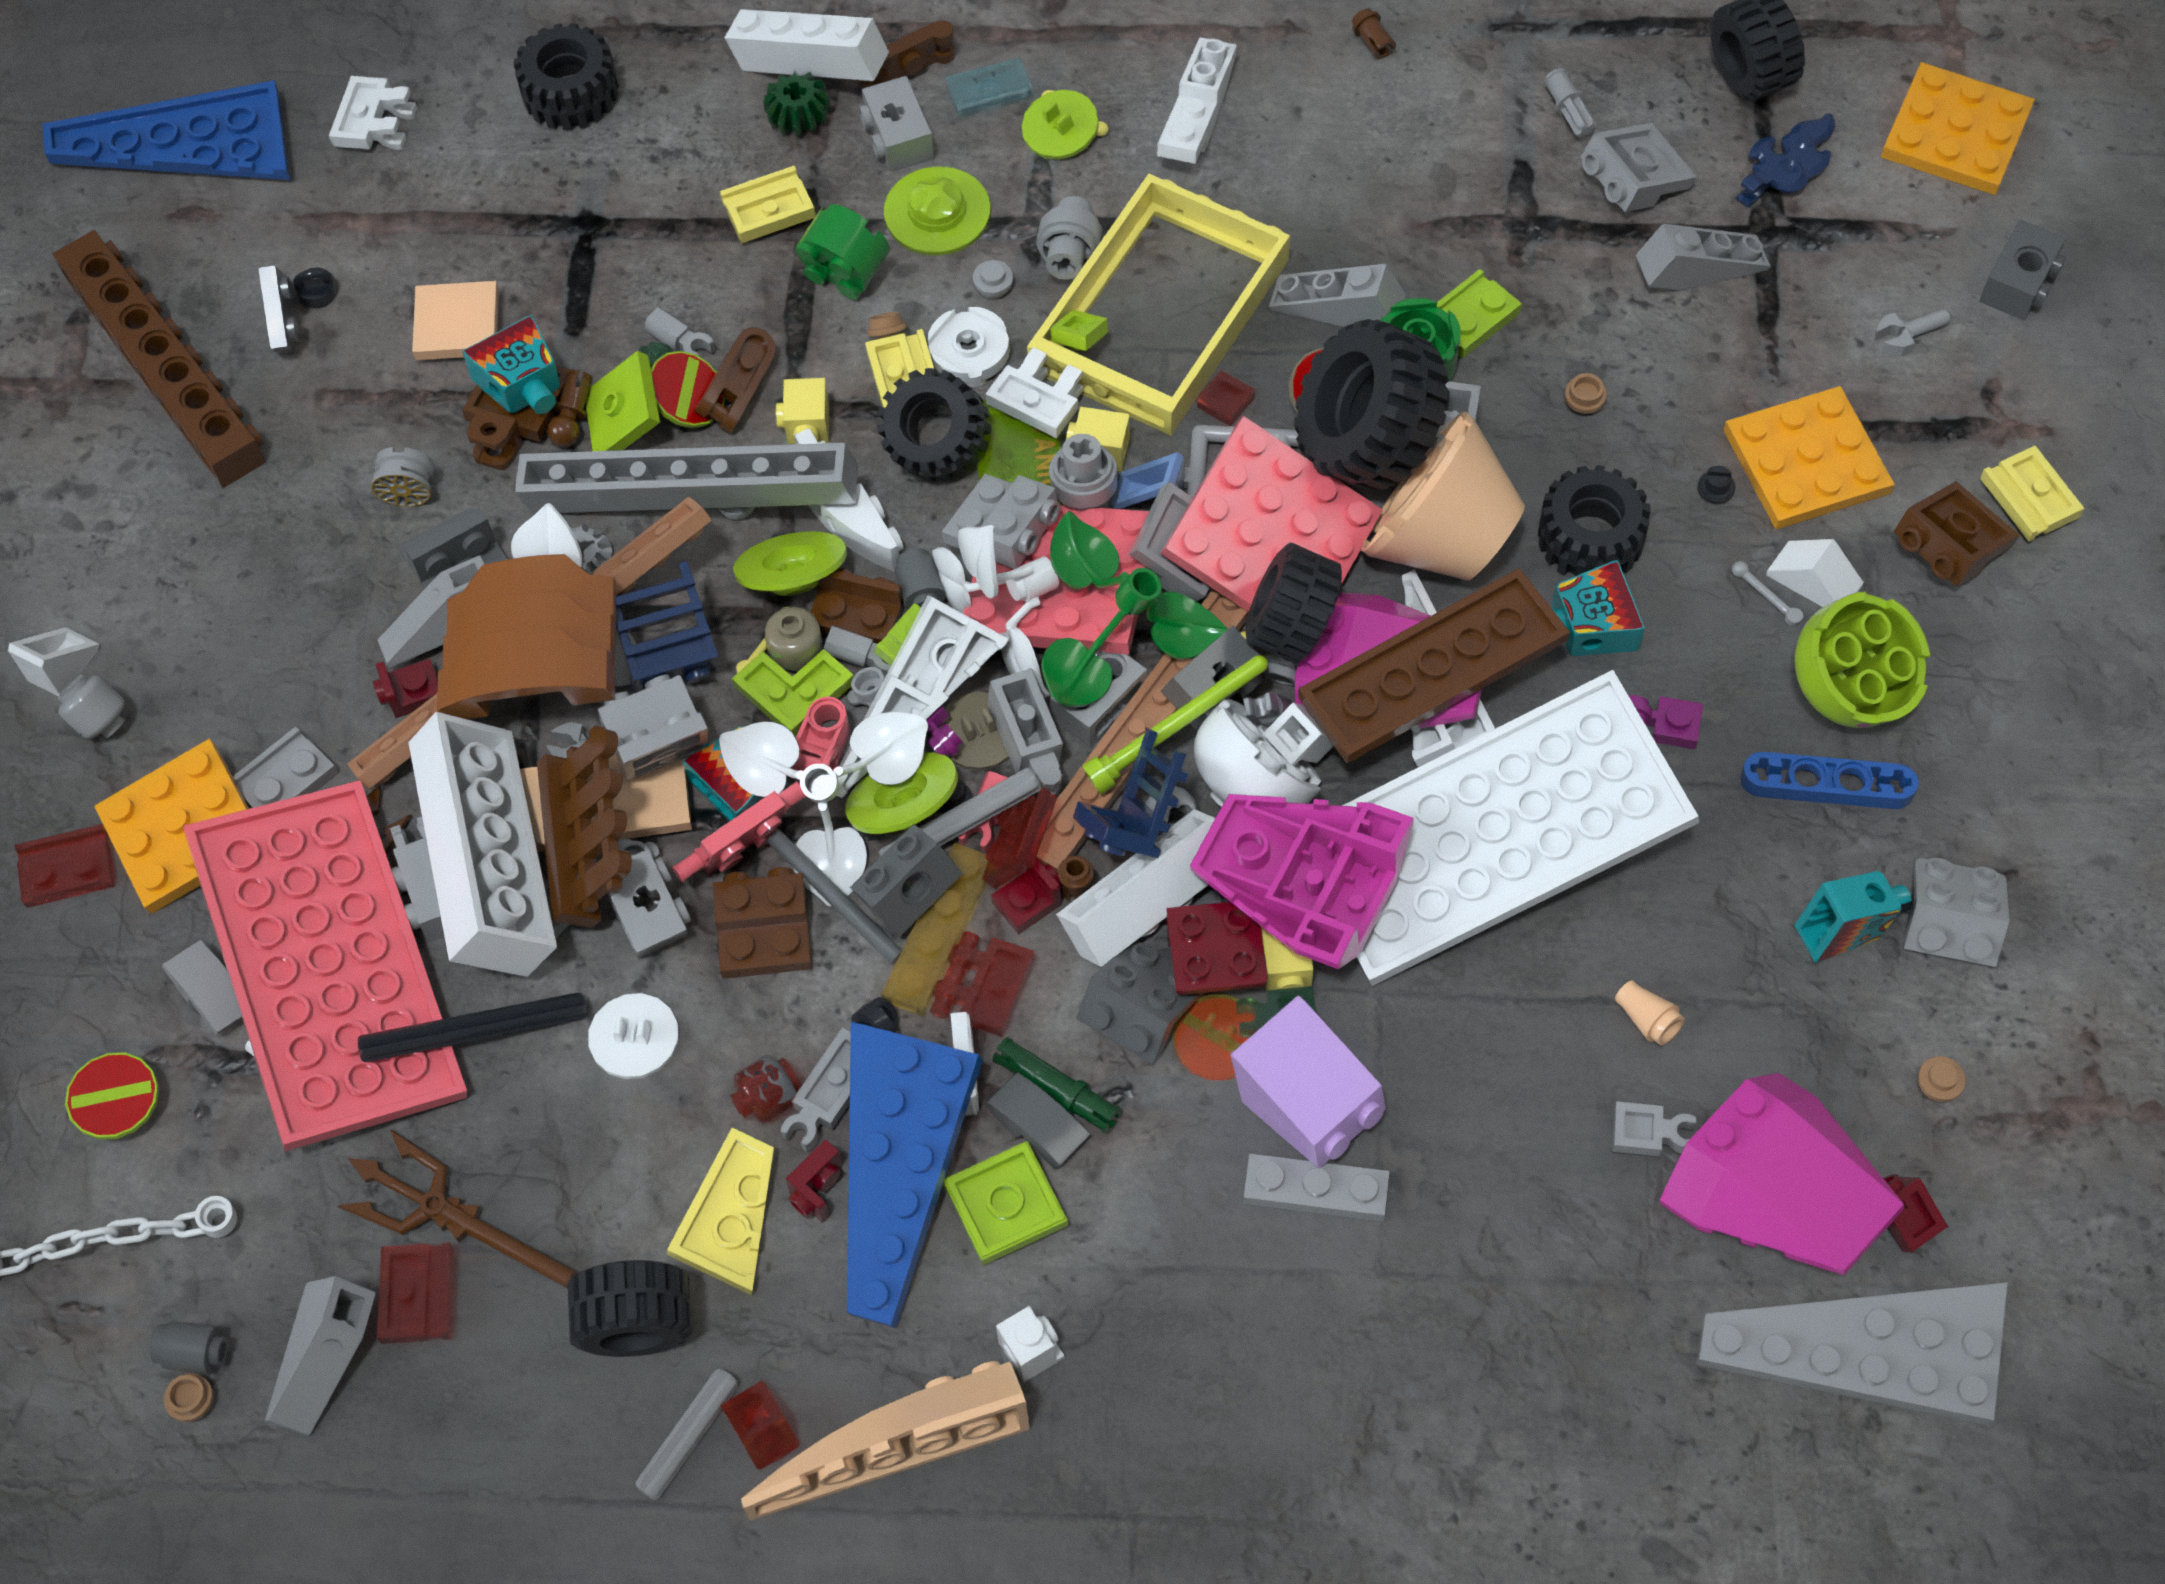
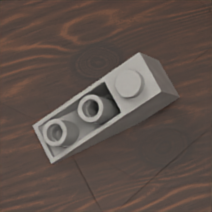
M1662 224L1636 254L1648 286L1672 290H1685L1766 271L1771 267L1757 235Z
M1377 264L1279 275L1269 308L1271 311L1345 327L1360 320H1380L1382 316L1384 318L1394 304L1405 300L1406 294L1388 265Z
M480 555L440 572L381 635L378 643L389 668L400 663L409 662L418 655L443 645L447 629V599L463 592L479 568L485 565Z
M336 1276L306 1283L267 1411L266 1422L304 1436H310L363 1338L376 1292Z

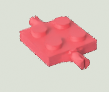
M796 781L779 794L773 791L702 840L700 847L694 849L691 855L675 866H672L679 880L684 882L702 868L707 875L716 869L724 873L743 859L740 853L749 846L755 844L757 848H760L767 844L768 837L781 825V819L786 810L807 797L802 791L801 785Z

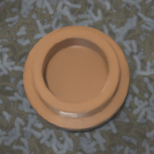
M899 311L887 312L868 318L870 327L866 331L868 336H876L877 339L900 334L901 330L907 328L905 320H901Z
M1583 373L1574 377L1567 384L1564 397L1571 409L1579 413L1589 414L1603 407L1607 391L1599 377L1590 373Z
M1936 1056L1926 1060L1920 1067L1917 1076L1918 1085L1923 1094L1935 1102L1955 1100L1961 1095L1966 1085V1076L1962 1067L1953 1059L1944 1056Z
M190 1373L178 1376L166 1388L164 1407L168 1414L177 1421H196L202 1418L212 1406L214 1399L212 1386L204 1377L198 1374Z

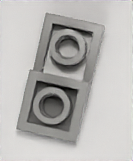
M201 940L162 964L161 967L187 1003L191 1001L215 1036L242 1019L227 969Z

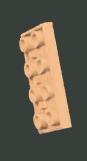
M613 755L608 760L609 769L619 770L623 776L621 791L613 799L614 809L623 810L627 815L626 830L618 840L692 830L687 776L682 762L683 759L628 782L616 755ZM537 767L520 769L533 835L537 852L545 851L538 770ZM594 773L586 779L587 783L594 778ZM598 813L591 818V823L599 817Z

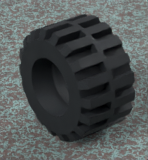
M1737 0L1719 7L1714 12L1713 20H1711V43L1714 57L1723 78L1737 96H1741L1745 101L1750 100L1752 102L1799 82V78L1804 73L1803 66H1805L1804 43L1796 19L1784 0Z
M562 23L554 24L552 29L547 30L544 27L538 30L537 36L530 35L525 39L526 46H520L517 50L518 58L514 59V68L526 111L529 115L533 114L534 120L541 124L546 121L547 127L553 129L557 126H562L563 130H572V126L577 125L583 128L587 127V122L591 120L594 122L602 119V112L609 113L613 108L612 101L617 100V88H619L611 50L609 45L605 43L604 37L600 34L594 35L593 29L587 26L580 29L578 24L570 23L568 27H563Z
M925 368L924 375L917 370L908 373L910 380L907 382L899 378L893 383L897 390L893 394L887 391L883 397L888 402L886 408L879 407L877 416L884 420V423L877 425L878 434L885 438L881 441L884 450L891 454L890 457L896 463L918 477L920 475L929 481H935L936 477L942 481L952 480L953 472L960 477L968 473L965 466L969 463L976 466L981 460L976 456L979 450L986 452L989 445L984 440V435H991L992 425L985 421V419L990 417L988 408L982 404L984 400L963 380L945 370H942L940 373L935 368ZM949 405L952 411V423L946 436L935 444L920 446L917 438V428L922 416L935 406Z
M1596 465L1595 470H1588L1587 466L1577 467L1576 474L1567 471L1561 474L1560 481L1554 480L1550 485L1549 492L1545 494L1538 526V536H1540L1538 544L1541 551H1546V561L1550 565L1557 563V571L1565 576L1570 572L1575 577L1616 560L1619 561L1622 572L1627 573L1632 569L1634 561L1638 562L1642 554L1650 522V504L1646 503L1647 495L1644 490H1636L1637 482L1633 478L1629 477L1626 480L1622 478V471L1614 469L1611 473L1604 471L1605 466ZM1581 517H1596L1606 521L1613 528L1607 531H1591L1581 527L1574 520Z
M1292 542L1284 546L1267 568L1253 598L1246 621L1247 643L1294 664H1298L1306 658L1321 638L1337 602L1342 581L1341 564Z
M626 1260L597 1265L569 1279L570 1344L575 1346L576 1349L600 1356H640L673 1348L685 1342L692 1335L689 1276L684 1269L658 1261Z

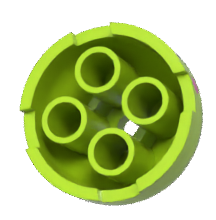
M1857 592L1825 605L1807 621L1796 644L1795 671L1803 694L1821 715L1843 726L1870 728L1899 719L1910 713L1920 703L1928 685L1924 684L1926 675L1925 659L1930 657V651L1921 627L1906 608L1893 599L1886 601L1882 598L1868 595L1866 592Z

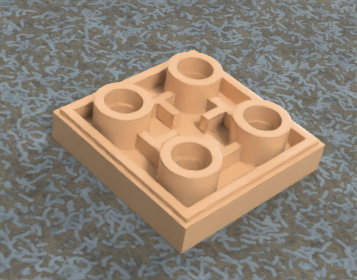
M484 281L416 286L412 347L415 360L464 357L462 350L497 333L499 297L497 282Z

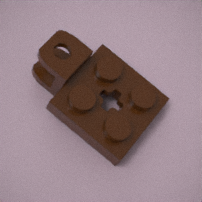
M555 365L560 387L552 392V394L555 396L556 402H559L567 378V371L571 369ZM476 384L462 409L464 419L470 421L467 436L470 443H475L473 449L475 462L499 470L506 469L514 461L523 445L521 436L540 442L556 412L552 408L544 414H537L530 405L516 412H507ZM490 449H502V453L498 456L488 455Z

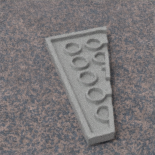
M2008 1282L1706 1313L1702 1323L1697 1365L1990 1426L1995 1418Z

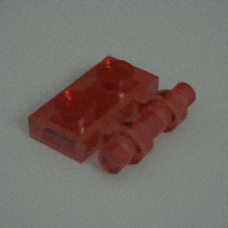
M964 931L959 944L953 945L947 959L950 965L944 979L938 980L932 994L935 1000L930 1012L939 1018H946L952 1005H962L960 1012H967V1015L969 1014L971 1027L1002 1037L1034 962V951L992 937L986 952L976 950L980 940L979 936L975 933ZM966 970H978L971 987L961 985Z

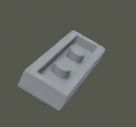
M1249 1153L1243 1204L1384 1222L1390 1171L1325 1163L1321 1168H1317L1310 1161Z

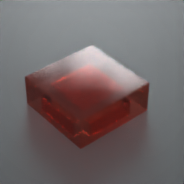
M1220 370L1197 397V407L1228 426H1232L1254 400L1255 389Z

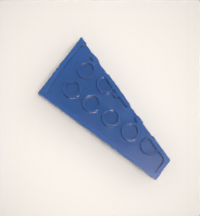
M275 80L42 124L44 152L50 164L290 180L280 96Z
M851 1022L847 1313L857 1318L896 1329L983 1059L979 1054Z

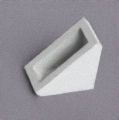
M1834 539L1788 541L1766 573V576L1822 607L1847 595L1859 592L1864 583Z
M64 627L9 643L8 652L27 681L59 696L65 687L86 668L98 652L100 644Z

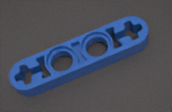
M1756 752L1750 755L1744 763L1740 776L1743 788L1751 795L1758 797L1887 809H1902L1908 806L1913 800L1919 785L1915 772L1902 764L1773 752ZM1757 768L1765 769V775L1768 776L1767 781L1759 780L1758 773H1755ZM1782 769L1788 770L1785 784L1781 783L1783 775L1780 774ZM1800 770L1811 771L1817 776L1819 783L1813 787L1802 786L1797 782L1794 774ZM1845 774L1856 775L1861 779L1864 787L1858 791L1847 790L1841 785L1839 778ZM1873 777L1877 778L1875 786H1878L1876 792L1871 791ZM1891 780L1899 781V787L1903 788L1902 793L1894 792V787L1890 785Z

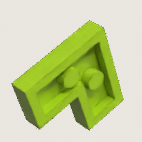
M823 649L792 677L762 651L732 678V683L735 689L774 723L786 727L796 737L810 705L821 697L828 696L838 699L851 687L854 674Z

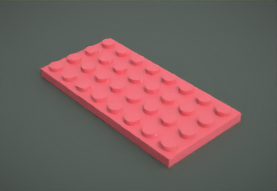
M361 780L183 826L185 838L284 1152L467 1098V1089L452 1045L370 1062H363L359 1056L357 1039L360 1035L442 1019Z

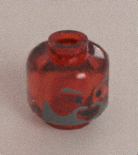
M764 1055L734 1074L733 1084L736 1092L731 1094L730 1098L743 1119L752 1115L757 1122L767 1124L793 1108L794 1104L792 1101L795 1099L797 1091L801 1088V1084L783 1057L776 1060L770 1055Z

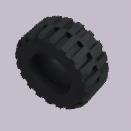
M1378 319L1360 320L1338 330V336L1330 337L1323 344V351L1316 353L1312 359V367L1309 373L1304 375L1301 382L1303 386L1301 396H1297L1295 407L1298 410V416L1294 418V428L1299 433L1296 440L1303 456L1313 462L1318 472L1359 488L1374 491L1396 485V482L1404 481L1412 475L1411 470L1413 468L1420 467L1427 459L1425 454L1429 448H1434L1439 438L1436 436L1440 426H1444L1447 414L1444 413L1445 404L1449 403L1450 392L1446 387L1449 377L1445 366H1443L1444 361L1440 353L1428 340Z

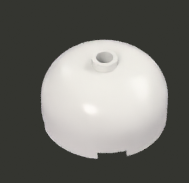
M1223 699L1201 724L1194 742V758L1197 768L1206 784L1212 790L1210 795L1214 801L1222 807L1229 794L1286 797V802L1309 804L1321 790L1318 787L1321 779L1308 761L1300 760L1295 766L1290 765L1263 735L1268 727L1260 724L1261 722L1257 718H1247L1242 704L1230 699Z

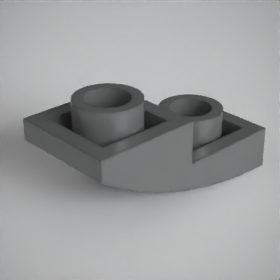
M1018 1072L984 1104L1015 1139L1023 1135L1053 1169L1060 1166L1090 1135L1058 1102Z

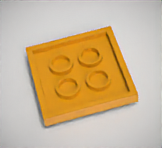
M1921 62L1883 147L1881 158L1996 196L2035 99Z
M1841 386L1725 422L1723 431L1775 530L1892 494L1895 484Z
M210 738L94 806L144 908L151 914L200 886L183 826L249 809L220 751Z

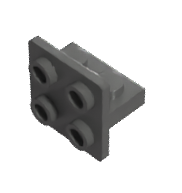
M480 507L475 510L469 508L399 547L402 556L424 589L440 572L480 555L485 565L507 560V557L496 543L488 519Z

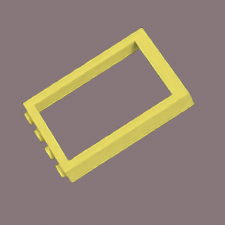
M1148 174L1028 344L1027 351L1029 353L1034 347L1047 354V360L1042 365L1048 368V374L1045 378L1057 383L1060 375L1069 364L1083 373L1082 378L1078 382V384L1083 385L1081 395L1120 413L1130 414L1131 418L1172 436L1289 261L1290 235L1275 226H1268L1249 218L1241 211L1231 210L1215 203L1207 196L1197 195L1183 189L1170 180ZM1155 216L1262 263L1173 397L1064 348L1065 345L1054 343L1051 339V327L1071 310L1088 313Z

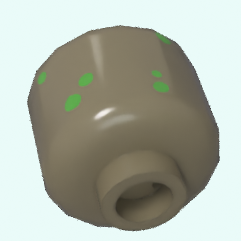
M799 607L783 608L775 612L766 624L764 632L768 654L771 659L785 670H800L823 649L819 622L806 609Z

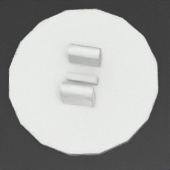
M643 993L625 994L607 1002L595 1014L589 1028V1049L596 1064L608 1074L623 1079L645 1078L660 1071L672 1059L679 1043V1025L671 1008L659 998Z

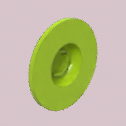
M941 166L919 169L906 175L892 187L884 204L885 224L891 236L901 246L910 251L932 256L952 254L973 244L986 230L991 214L988 194L976 178L962 170Z
M819 531L789 533L765 540L746 550L735 561L733 572L736 581L746 588L772 591L781 596H792L812 590L819 584L818 580L837 570L845 561L847 550L844 541L834 534Z
M924 752L918 770L903 783L896 785L881 784L873 780L868 774L850 793L845 805L846 816L855 829L864 833L883 834L898 830H908L913 824L916 825L936 812L950 798L958 782L957 769L952 760L947 756L934 752Z

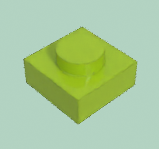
M1071 310L1051 327L1052 342L1069 346L1070 349L1077 351H1087L1108 333L1107 318L1077 310Z

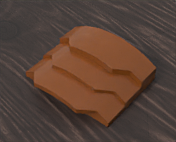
M565 554L520 557L482 565L463 592L447 599V629L443 642V669L438 671L437 712L463 719L489 716V700L561 691L572 705L615 700V578L587 574Z

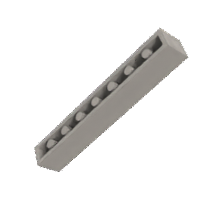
M846 443L520 454L515 493L532 514H536L547 503L552 504L559 513L666 510L675 508L687 497L692 498L703 508L855 504L858 464Z

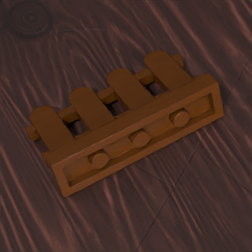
M596 725L589 730L590 738L579 748L572 746L566 751L567 758L545 754L537 761L552 921L591 928L601 921L599 899L607 892L617 893L621 890L622 880L628 876L632 866L630 852L618 850L617 840L626 830L627 815L625 811L617 810L613 807V799L620 793L622 788L623 776L619 770L609 769L608 762L617 750L618 735L613 730ZM594 773V778L587 783L586 779ZM598 813L599 817L591 823V818ZM603 853V858L595 864V858Z

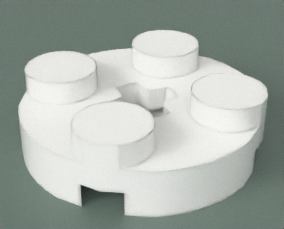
M968 307L969 312L957 314L955 309L948 311L933 323L928 333L929 352L934 368L940 373L942 370L951 372L970 387L981 386L987 378L998 373L1008 360L1010 345L1005 324L995 313L980 307ZM972 340L977 341L976 348L971 350L962 349L960 344L962 341L964 343H970Z

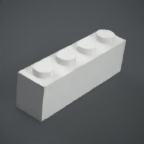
M740 9L725 36L742 71L792 75L794 70H796L798 75L802 76L811 72L812 76L874 81L889 53L873 18Z
M1194 809L1170 827L1168 833L1164 832L1157 837L1155 845L1161 849L1159 858L1136 853L1056 914L1081 957L1100 967L1104 966L1137 939L1154 932L1158 928L1159 922L1166 918V908L1188 906L1192 902L1193 896L1209 885L1190 870V864L1213 824L1215 817Z

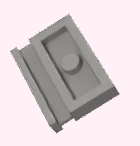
M295 726L232 777L248 807L254 808L316 792L339 773L335 765L308 738L306 739Z

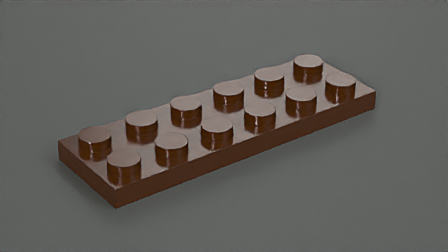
M1518 568L1298 689V698L1348 764L1564 644L1569 639L1570 631L1522 570Z

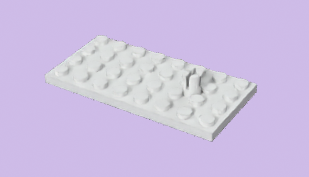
M1613 670L1342 805L1356 807L1357 802L1374 803L1414 818V824L1397 883L1357 959L1371 986H1374L1699 823L1698 814Z

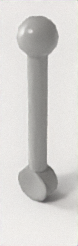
M1738 561L1733 564L1732 573L1737 578L1743 577L1785 615V622L1789 626L1795 627L1800 625L1803 619V612L1800 609L1788 607L1749 572L1748 565L1745 562Z

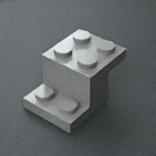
M669 675L658 676L644 685L646 689L630 696L627 691L615 694V700L604 701L605 706L598 708L601 727L613 730L618 735V747L615 755L627 782L681 760L709 744L708 728L701 712H696L680 675L671 679Z

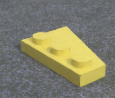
M731 1128L667 1249L668 1256L752 1296L774 1147L735 1128Z

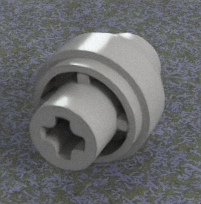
M1077 196L1063 198L1058 206L1052 208L1042 217L1039 224L1036 244L1042 258L1046 261L1048 272L1059 279H1074L1101 242L1103 230L1097 217L1093 214L1092 205L1087 200Z
M1076 434L1069 437L1064 442L1063 447L1055 454L1049 466L1050 486L1055 488L1057 500L1070 509L1084 511L1090 508H1103V505L1116 491L1118 482L1116 461L1112 454L1100 445V442L1092 435Z

